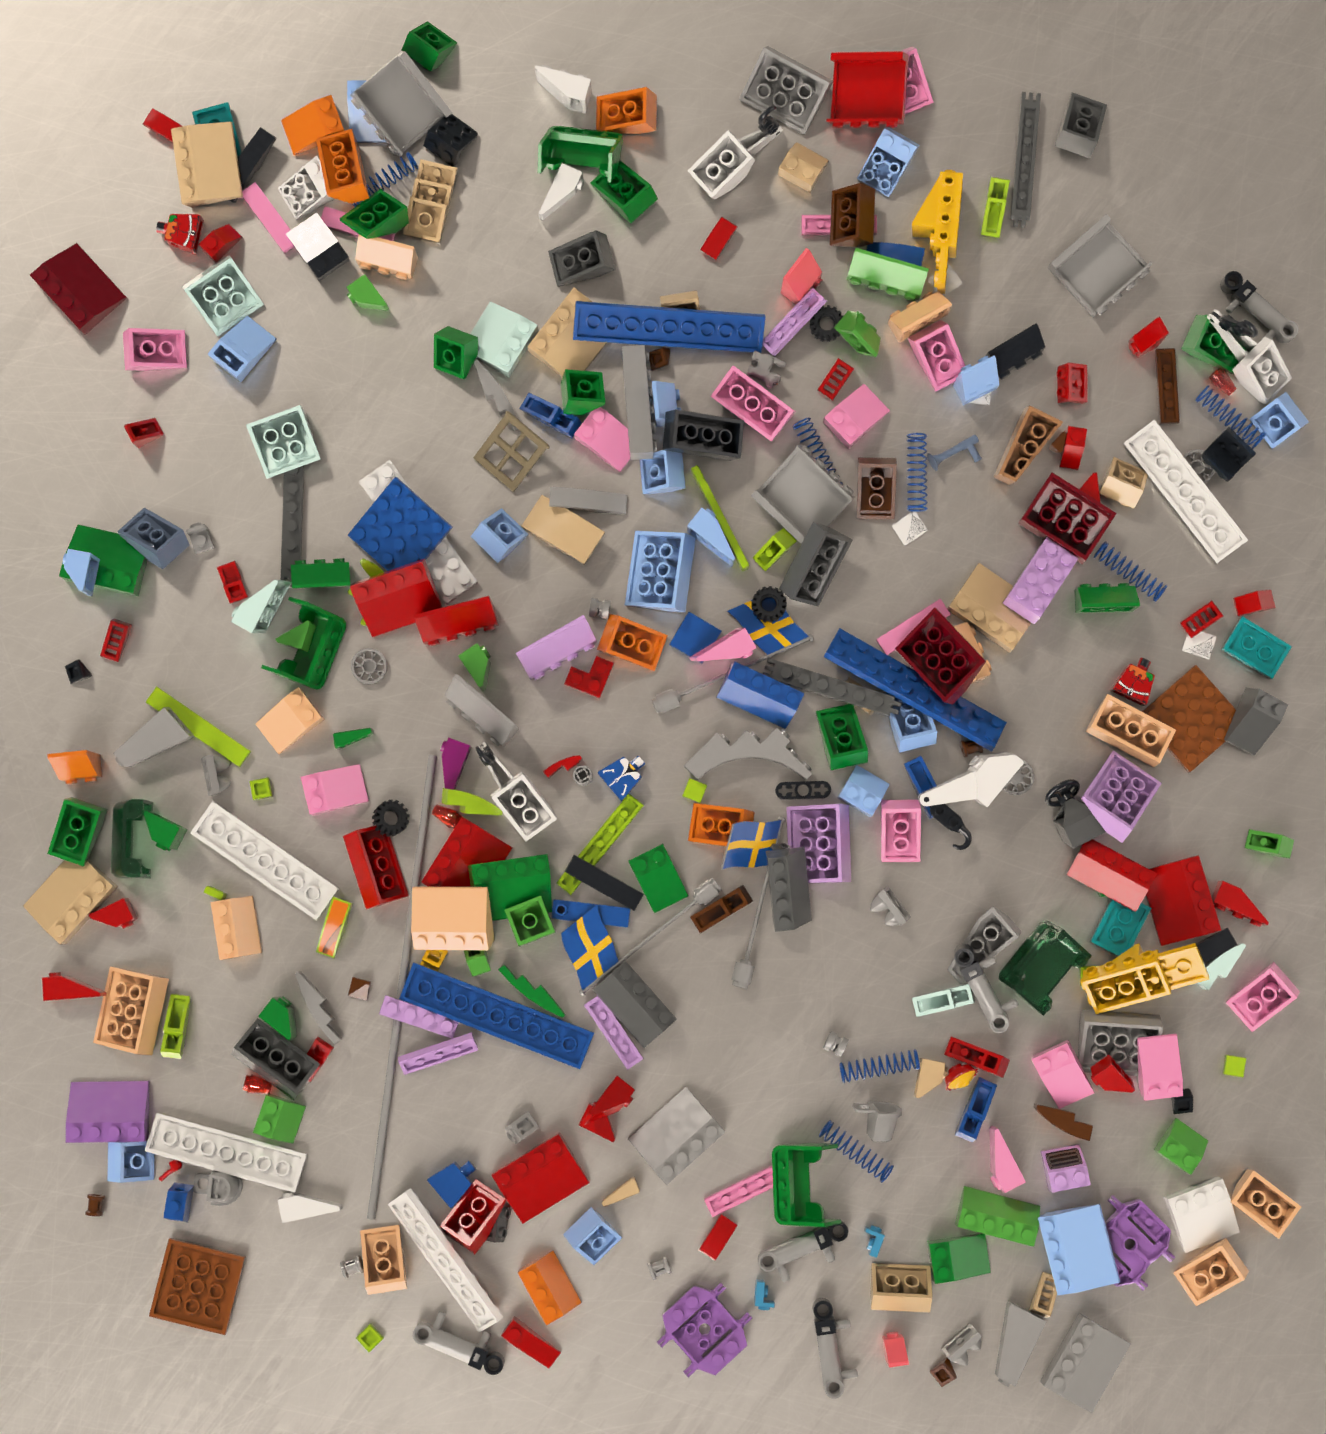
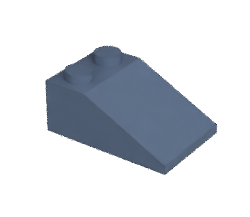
M145 507L117 531L123 539L148 561L161 569H164L190 545L183 529Z

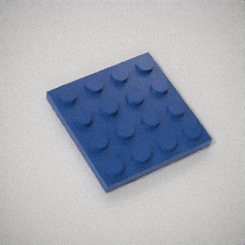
M395 477L349 532L348 536L382 567L389 571L424 558L426 560L453 527L398 477Z

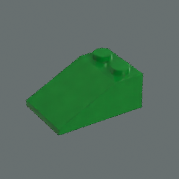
M621 160L619 161L618 172L612 182H608V177L603 176L602 173L590 182L599 194L630 224L658 200L652 186Z
M379 189L369 199L364 200L343 215L340 221L364 238L370 239L397 233L409 224L408 208L382 189Z
M1196 315L1181 349L1203 362L1235 375L1232 370L1239 361L1215 327L1207 319L1208 315Z
M846 704L816 711L830 771L867 763L868 748L854 705Z
M73 797L64 799L47 854L85 866L101 831L108 809Z
M663 844L628 861L654 913L688 897Z
M985 1234L927 1241L932 1281L935 1284L991 1273Z

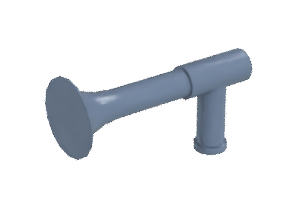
M973 435L938 455L927 453L931 467L938 471V465L943 460L967 448L974 462L980 461L982 457H980L974 444L979 442V439L976 435Z

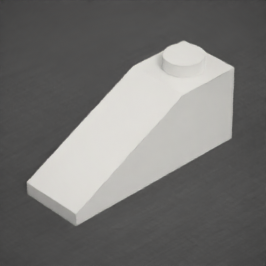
M563 163L561 164L539 211V219L544 220L576 195L578 189H582L585 181L583 179V172Z
M294 1192L283 1193V1197L278 1199L282 1223L343 1209L342 1204L304 1194H294Z

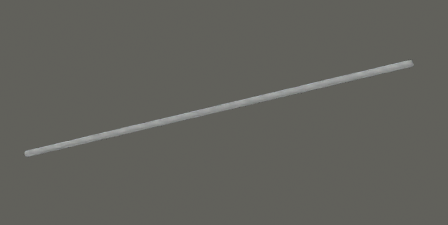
M429 755L396 998L398 1000H401L399 998L408 974L412 944V888L419 887L436 755ZM395 1019L393 1020L368 1219H375L401 1026V1021Z

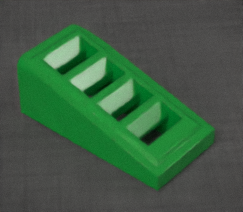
M372 728L334 733L335 749H342L374 734V730Z

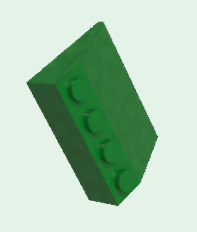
M78 524L68 549L89 552L100 559L94 587L139 596L147 559L118 533ZM62 562L59 577L72 581Z
M548 854L468 866L471 887H488L492 921L508 919L505 909L538 896L542 897L548 913L552 912Z

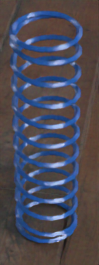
M407 152L406 155L412 165L413 170L407 165L404 159L400 157L407 174L401 169V167L397 164L395 160L394 164L400 174V177L395 173V171L391 168L389 164L387 165L393 176L394 181L388 176L385 170L381 168L388 185L382 180L378 173L375 172V175L383 191L384 187L382 183L387 188H390L389 180L393 184H396L395 176L399 180L403 179L401 172L405 176H408L409 173L407 167L412 172H415V168L419 169L416 161L409 152ZM369 176V179L375 189V192H377L376 187L378 189L381 188L376 184L372 177ZM367 184V188H369V189H368V193H369V196H371L370 191H371L373 194H374L375 192H374V191L369 187V185Z
M1208 385L1195 399V401L1199 402L1205 396H1207V398L1202 404V407H1205L1214 399V401L1208 408V412L1212 411L1216 406H1218V408L1213 414V417H1215L1224 410V412L1219 418V422L1224 420L1227 416H1229V418L1224 424L1225 426H1228L1235 420V422L1231 426V429L1235 430L1239 425H1241L1236 434L1239 436L1246 430L1242 437V440H1245L1250 435H1252L1247 444L1251 445L1257 440V442L1252 446V449H1254L1266 436V433L1262 432L1257 438H1255L1250 443V441L1258 431L1259 427L1254 429L1248 436L1245 437V435L1253 425L1252 422L1239 433V431L1241 430V428L1243 427L1248 418L1243 419L1237 426L1234 427V425L1242 415V413H1239L1235 418H1233L1228 423V421L1236 411V408L1231 410L1226 416L1223 417V415L1231 405V403H1228L1224 408H1222L1217 413V411L1225 401V398L1220 400L1214 407H1212V405L1219 396V394H1216L1206 403V401L1208 400V398L1214 390H1209L1203 397H1201L1203 393L1209 388Z
M808 417L795 423L793 425L794 430L800 428L801 426L812 424L808 429L797 434V436H800L806 432L813 430L815 431L806 439L801 440L800 443L808 439L818 437L816 441H814L807 447L809 448L810 446L821 444V446H819L816 450L812 452L815 453L818 451L825 450L817 458L820 459L823 457H828L824 461V463H831V465L826 469L828 471L835 470V473L836 469H829L833 465V462H827L830 456L824 455L826 453V449H820L823 446V442H817L820 439V436L815 435L817 430L811 429L814 424L812 422H809L811 418Z
M910 433L907 434V437L912 439L906 440L907 442L919 441L925 443V445L919 447L909 446L907 447V449H922L925 450V452L920 454H907V456H921L925 459L922 461H908L907 464L919 463L924 464L925 467L918 469L909 468L907 469V471H922L925 472V474L920 476H907V478H921L926 481L921 483H908L907 485L924 486L926 488L918 491H907V493L925 494V496L923 497L907 498V500H921L925 501L926 503L921 505H908L907 510L925 511L928 508L924 507V505H926L928 502L923 498L927 497V494L922 491H925L928 488L926 485H923L927 482V479L923 477L927 475V472L922 469H925L927 467V465L923 463L927 460V457L923 455L927 452V450L922 447H925L927 445V443L923 441L927 438V435L924 433ZM910 435H924L921 437H910ZM912 508H924V509L913 510Z
M1105 541L1094 555V558H1096L1097 555L1102 551L1099 557V562L1103 561L1108 556L1105 562V566H1108L1114 560L1111 566V571L1116 569L1120 565L1117 571V575H1119L1126 569L1123 575V579H1126L1131 575L1129 580V584H1131L1138 578L1135 587L1138 588L1143 584L1141 592H1145L1150 587L1147 596L1149 597L1155 593L1153 601L1156 602L1166 590L1167 585H1165L1159 592L1160 588L1163 585V582H1161L1160 585L1151 594H1149L1155 582L1157 581V578H1155L1144 589L1148 579L1151 576V573H1149L1148 576L1137 586L1140 578L1145 572V569H1143L1132 580L1135 572L1139 567V565H1137L1125 577L1128 569L1133 563V560H1131L1124 567V569L1120 571L1123 563L1127 558V556H1125L1113 568L1121 552H1118L1113 557V559L1109 563H1107L1115 549V547H1113L1101 559L1102 555L1104 554L1106 548L1109 545V543Z
M914 1049L916 1067L913 1063L910 1050H908L909 1069L906 1065L903 1052H900L901 1070L899 1068L895 1053H893L894 1072L890 1065V1061L887 1054L885 1055L886 1072L884 1070L880 1056H878L879 1074L876 1070L873 1057H871V1075L868 1070L866 1060L864 1058V1077L862 1075L858 1060L856 1059L857 1077H855L851 1062L849 1061V1080L844 1065L841 1062L839 1065L843 1083H845L846 1077V1080L850 1083L851 1072L855 1081H858V1069L863 1080H865L866 1078V1070L868 1072L869 1077L873 1078V1067L878 1077H880L881 1075V1067L884 1074L886 1076L888 1075V1065L892 1074H895L896 1072V1065L899 1072L902 1073L903 1062L907 1071H910L911 1063L915 1070L920 1069L917 1050Z
M829 1120L820 1132L819 1138L826 1133L824 1141L826 1142L832 1138L830 1142L832 1143L840 1127L826 1140L834 1122ZM844 1131V1133H843V1134L839 1137V1139L834 1143V1144H836V1143L838 1142V1147H839V1145H840V1143H841V1141H842L844 1135L846 1134V1131ZM850 1136L849 1139L839 1149L836 1148L837 1151H839L844 1147L843 1155H846L850 1152L849 1160L856 1157L855 1164H859L863 1160L861 1168L864 1169L869 1165L868 1173H871L875 1170L874 1178H877L881 1175V1183H883L887 1179V1177L893 1170L894 1165H891L886 1171L887 1167L890 1164L889 1162L885 1166V1168L877 1176H875L880 1164L884 1160L882 1158L880 1162L869 1172L870 1167L873 1161L875 1160L877 1154H875L874 1157L863 1167L864 1162L867 1156L869 1155L871 1149H869V1151L864 1155V1157L857 1162L860 1153L865 1147V1144L851 1158L852 1152L855 1149L859 1140H857L855 1144L845 1153V1150L853 1136Z

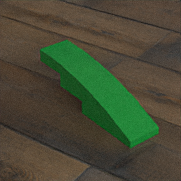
M506 965L498 969L528 999L563 1018L566 1015L542 985L535 989L524 975L517 979Z

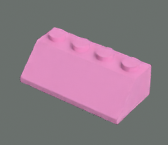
M735 366L731 367L711 395L713 399L744 420V422L771 442L796 412Z

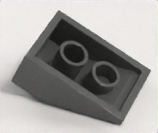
M1072 92L1055 146L1090 158L1098 143L1107 104Z
M597 230L548 251L558 287L600 277L616 270L607 235Z
M1246 687L1224 740L1255 756L1281 723L1288 704L1261 689Z

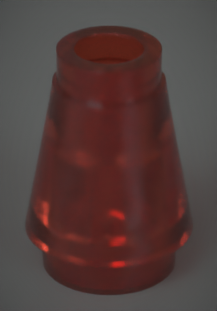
M1218 368L1209 377L1211 384L1228 396L1237 389L1227 372L1221 368Z
M438 804L432 811V815L448 828H455L462 817L459 811Z
M253 1074L251 1076L246 1075L243 1090L247 1091V1093L270 1094L272 1084Z

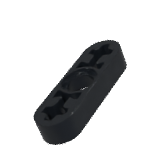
M826 781L781 782L775 789L776 796L782 800L824 799L831 793V786ZM811 784L815 785L814 788H820L821 784H823L824 788H827L828 791L824 792V795H821V792H814L815 796H811ZM783 785L786 789H792L791 785H795L794 793L796 796H792L793 792H788L786 796H782V793H779L778 790L782 789ZM800 785L808 787L809 792L807 795L801 796L798 793Z

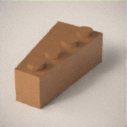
M1030 405L1023 409L993 477L1008 485L1015 483L1063 422Z

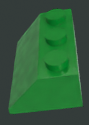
M345 558L333 559V563H326L325 559H317L312 564H306V560L294 561L295 564H291L292 588L351 586L349 562H345Z
M1108 583L1099 584V587H1091V584H1081L1080 587L1074 590L1075 613L1130 612L1140 606L1136 587L1129 586V583H1120L1115 587H1110Z

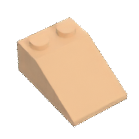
M298 687L256 723V726L276 752L280 754L325 719L303 690Z
M394 1225L361 1230L364 1279L368 1295L407 1289L400 1226Z
M1227 1238L1181 1266L1174 1271V1274L1194 1304L1198 1306L1245 1280L1249 1270Z

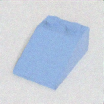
M367 80L347 81L349 129L353 130L357 142L387 143L385 139L381 140L375 132L377 130L373 124L369 125L364 119V112L361 109H357L351 102L353 98L350 94Z
M701 508L687 525V532L732 567L735 557L715 518L716 515L708 508L706 510Z
M895 698V701L902 704L901 707H892L899 710V714L890 713L889 720L899 753L936 744L937 730L933 719Z

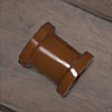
M972 740L960 741L964 757H968V754L976 752L983 753V747Z
M88 1194V1210L85 1211V1215L103 1216L101 1210L105 1195Z

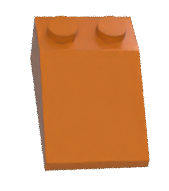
M643 87L597 96L596 130L620 134H642L656 131L657 95L649 88Z
M332 95L314 100L281 120L293 155L316 148V139L344 131Z
M610 614L597 650L655 671L668 635L624 617Z
M88 750L47 754L48 760L58 779L65 781L66 784H76L77 780L85 779V782L97 781L96 778L102 777L100 754Z
M694 803L688 841L727 847L732 824L742 821L753 822L755 812L740 808Z

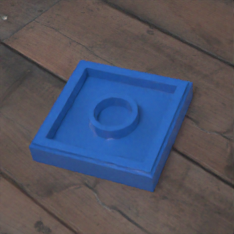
M688 612L669 645L691 657L715 642L722 631Z

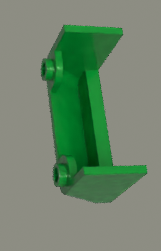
M552 126L538 143L537 173L541 174L545 167H548L550 170H558L562 163L599 168V172L603 176L608 177V182H612L618 172L623 135L616 132Z
M289 597V601L301 606L299 621L304 623L309 620L316 625L309 651L305 652L297 649L293 661L283 659L277 669L262 665L261 668L317 690L322 688L346 630V621L309 602Z
M838 1144L778 1145L773 1149L774 1217L779 1224L827 1227L841 1223V1219H825L824 1209L821 1204L810 1202L809 1163L818 1162L821 1159L822 1150L838 1148Z

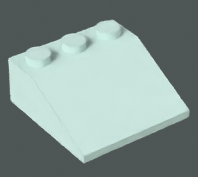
M227 255L182 286L217 337L264 305L230 255Z
M490 301L470 333L478 337V355L476 359L510 378L528 349L527 346L539 330L538 325Z
M302 405L246 425L267 479L321 459Z
M285 580L272 581L239 607H236L232 613L233 619L231 622L251 633H266L292 582Z

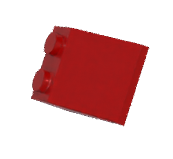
M475 1179L441 1223L440 1228L445 1235L475 1255L487 1240L506 1199Z

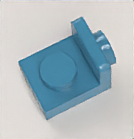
M871 1225L870 1228L865 1227L864 1229L866 1233L874 1235V1238L869 1239L866 1249L869 1250L868 1254L877 1258L885 1235L881 1233V1228Z
M756 1279L755 1306H758L760 1310H770V1307L775 1308L774 1301L764 1300V1297L767 1298L768 1285H765L764 1280Z

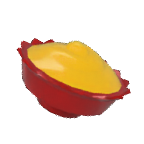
M957 1064L948 1070L949 1074L945 1077L946 1091L968 1086L973 1077L977 1075L978 1069L973 1068L969 1064Z

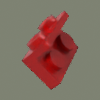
M1068 362L1058 366V403L1073 402L1084 404L1088 402L1087 365Z

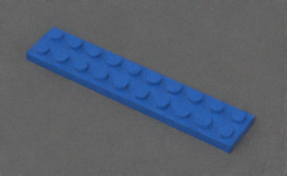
M576 301L573 340L739 352L757 351L761 353L766 317L765 314Z
M839 628L824 655L826 659L991 752L995 748L1007 723L963 697H960L953 705L945 703L915 670Z
M414 962L399 998L577 1069L581 1068L594 1032Z

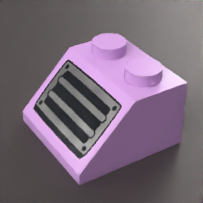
M1079 1144L1041 1151L1049 1191L1053 1193L1091 1185L1087 1165Z

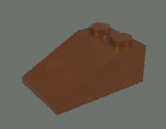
M858 457L856 519H895L896 458Z

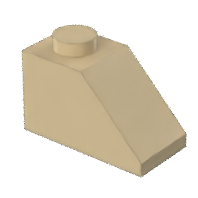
M920 1058V1069H918L914 1097L920 1098L942 1083L943 1078L945 1079L948 1072V1067H945L946 1063Z

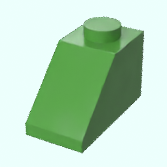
M365 274L346 287L349 292L347 296L353 304L357 303L362 308L382 311L389 309L387 303Z
M1249 829L1245 848L1290 859L1294 840L1284 835Z
M464 950L472 977L491 971L486 950Z

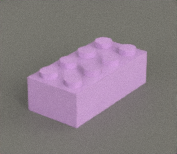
M1046 537L1002 604L1035 624L1079 558Z

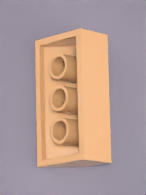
M1107 694L1093 715L1085 732L1154 768L1160 764L1176 730Z

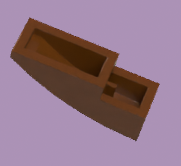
M744 885L690 918L699 933H702L750 904L753 900Z
M1034 1103L1035 1110L1052 1125L1077 1138L1090 1141L1093 1125L1074 1121L1075 1113Z

